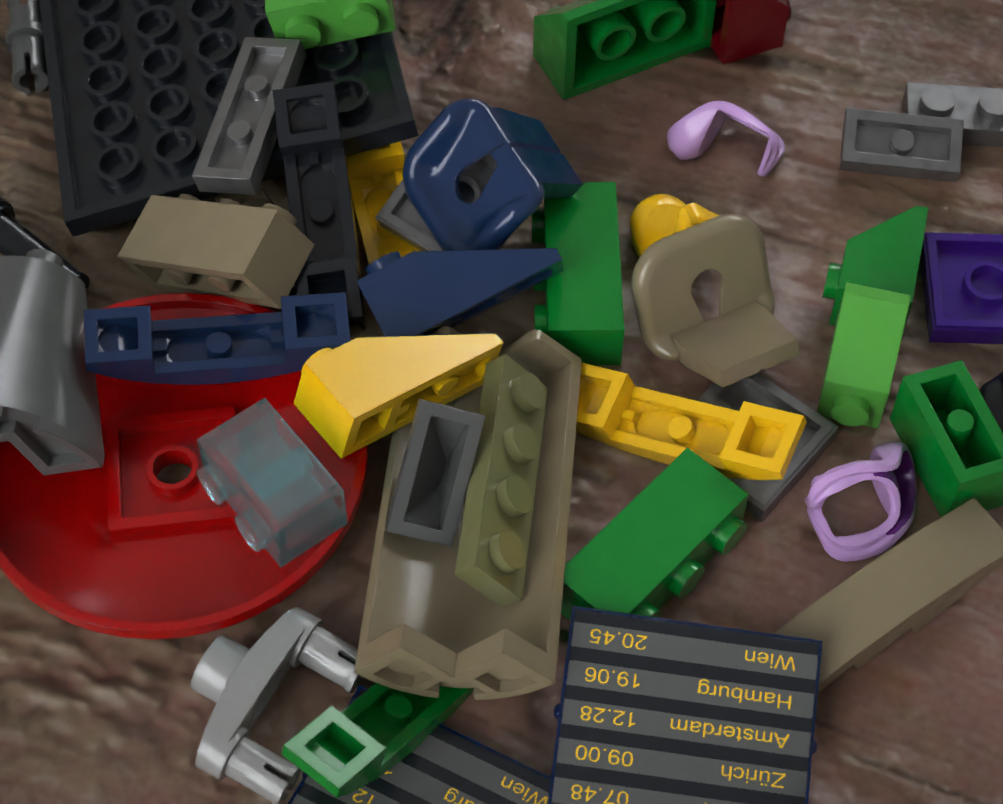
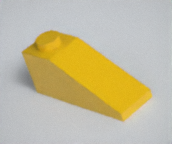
M497 334L355 338L334 349L329 347L323 348L314 353L304 363L294 405L342 459L413 422L419 399L445 405L482 386L486 363L499 356L504 342Z

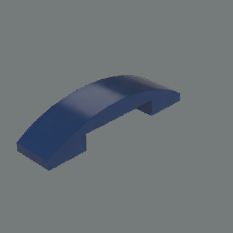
M345 292L282 296L281 312L152 321L150 305L84 310L86 371L103 376L146 383L202 385L270 378L300 371L304 363L317 351L327 347L334 349L351 341Z

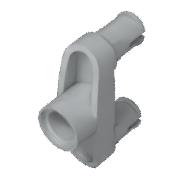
M294 607L283 614L259 638L251 649L224 634L219 635L201 658L190 684L192 690L216 703L198 748L195 762L196 767L220 781L228 776L271 801L272 804H283L287 798L286 789L292 790L301 773V769L249 739L250 730L292 667L297 668L300 664L345 688V691L352 694L359 685L358 677L363 679L362 676L354 673L358 648L323 629L322 619L300 607Z

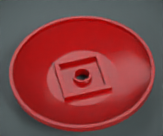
M197 293L152 295L104 307L119 308L150 305L152 321L273 312L259 305L244 303L234 298ZM301 370L257 380L202 385L146 383L96 374L105 452L103 467L44 476L10 441L0 442V570L13 586L39 607L73 625L97 633L123 638L170 639L205 634L233 626L259 615L290 596L315 575L336 551L350 529L360 506L366 483L368 446L342 459L337 455L294 405L302 375ZM171 464H184L191 468L190 474L178 483L168 484L157 479L159 472Z

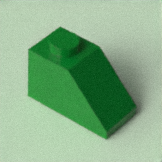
M916 205L847 240L842 264L830 262L822 298L834 300L829 324L836 325L845 285L848 282L911 295L905 321L906 326L913 303L928 207Z

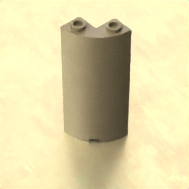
M443 326L431 335L462 334L451 327ZM540 330L528 332L499 353V356L503 354L508 355L548 387L522 600L501 608L455 576L467 490L452 547L385 530L413 423L411 422L392 432L354 673L396 690L433 698L439 697L440 686L474 688L473 696L475 700H491L523 695L555 684L582 359ZM483 385L445 405L479 414Z

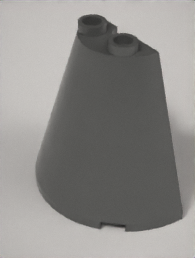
M33 249L27 252L25 256H0V442L10 441L44 476L103 467L105 452L96 374L86 371L84 310H88L85 283L75 274L63 268V260L57 254L49 250Z

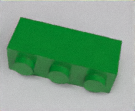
M583 182L581 188L573 196L543 199V207H538L531 215L532 243H543V248H557L563 260V272L533 287V292H545V304H534V330H540L580 357L582 363L594 366L621 365L624 340V313L616 182Z
M686 448L565 565L561 614L572 623L576 610L658 621L661 616L660 609L674 595L682 599L694 589L704 574V565L717 552L725 556L739 543L747 529V524L743 522L749 494L689 448Z

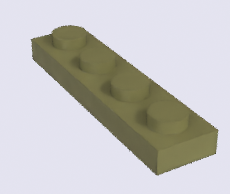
M506 354L486 363L479 414L486 417L468 482L455 576L501 608L522 600L548 391V387L541 383L534 374L526 371Z

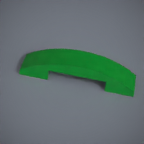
M375 683L342 712H339L331 705L283 745L281 754L336 798L350 794L380 777L415 750L437 726L440 727L473 693L474 688L440 686L439 697L433 698L403 692Z

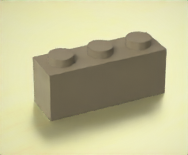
M180 194L178 198L151 195L118 257L156 289L179 293L212 294L234 298L248 304L281 309V297L289 295L315 244L295 226L297 220L290 212L274 204L265 203L261 208L244 206L226 198L221 199L218 203L201 201L188 194Z

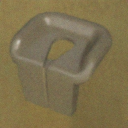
M734 213L714 217L656 241L638 259L632 275V292L639 329L644 343L658 358L671 362L678 360L692 371L721 387H726L759 373L761 369L766 370L800 355L798 339L774 316L775 300L771 287L765 240L762 231L752 219ZM713 269L717 270L721 277L718 316L704 321L691 293L692 284L700 273Z

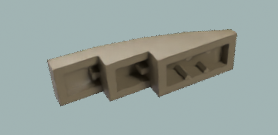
M973 498L922 528L864 566L799 613L770 637L819 643L815 684L816 695L853 665L857 670L862 668L909 629L913 634L917 633L1003 564V529L980 503Z

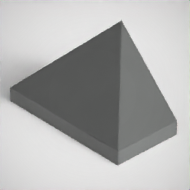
M423 399L418 400L385 526L387 532L452 547L485 415Z

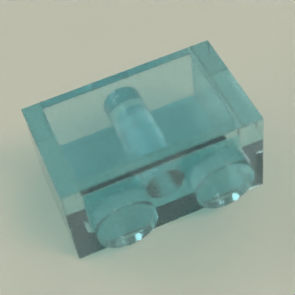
M263 398L197 439L203 467L197 470V475L205 491L218 505L224 501L228 502L238 515L235 517V522L248 545L255 552L265 548L280 568L348 524L343 488L266 398Z

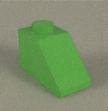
M846 282L827 356L817 408L819 414L825 418L834 419L846 426L855 427L863 425L879 428L890 392L911 295Z

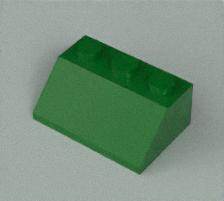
M578 0L561 7H555L545 13L534 16L533 56L564 101L710 46L716 0Z

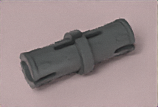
M7 0L10 26L5 31V44L8 52L12 54V84L18 91L30 94L29 76L34 75L36 93L41 92L47 88L49 83L39 0H26L25 5H21V0Z

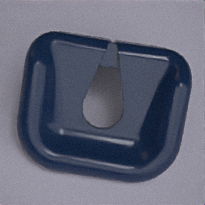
M474 98L458 100L446 106L411 146L403 166V182L406 193L443 251L497 250L538 209L543 199L573 196L583 185V182L565 156L560 154L559 147L540 120L502 108L490 107L487 103ZM491 154L498 164L479 199L474 203L465 202L461 198L458 188L461 174L465 169Z

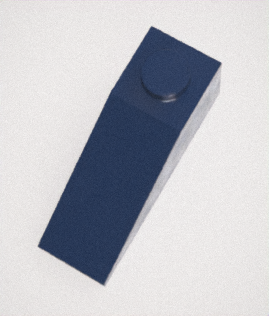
M557 248L413 251L401 257L399 252H392L369 264L366 267L368 275L357 280V283L385 337L429 336L443 326L455 328L563 272V260Z

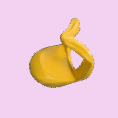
M655 194L641 201L635 207L630 217L631 243L640 258L642 253L656 241L720 215L705 209L697 203L686 205L674 196Z

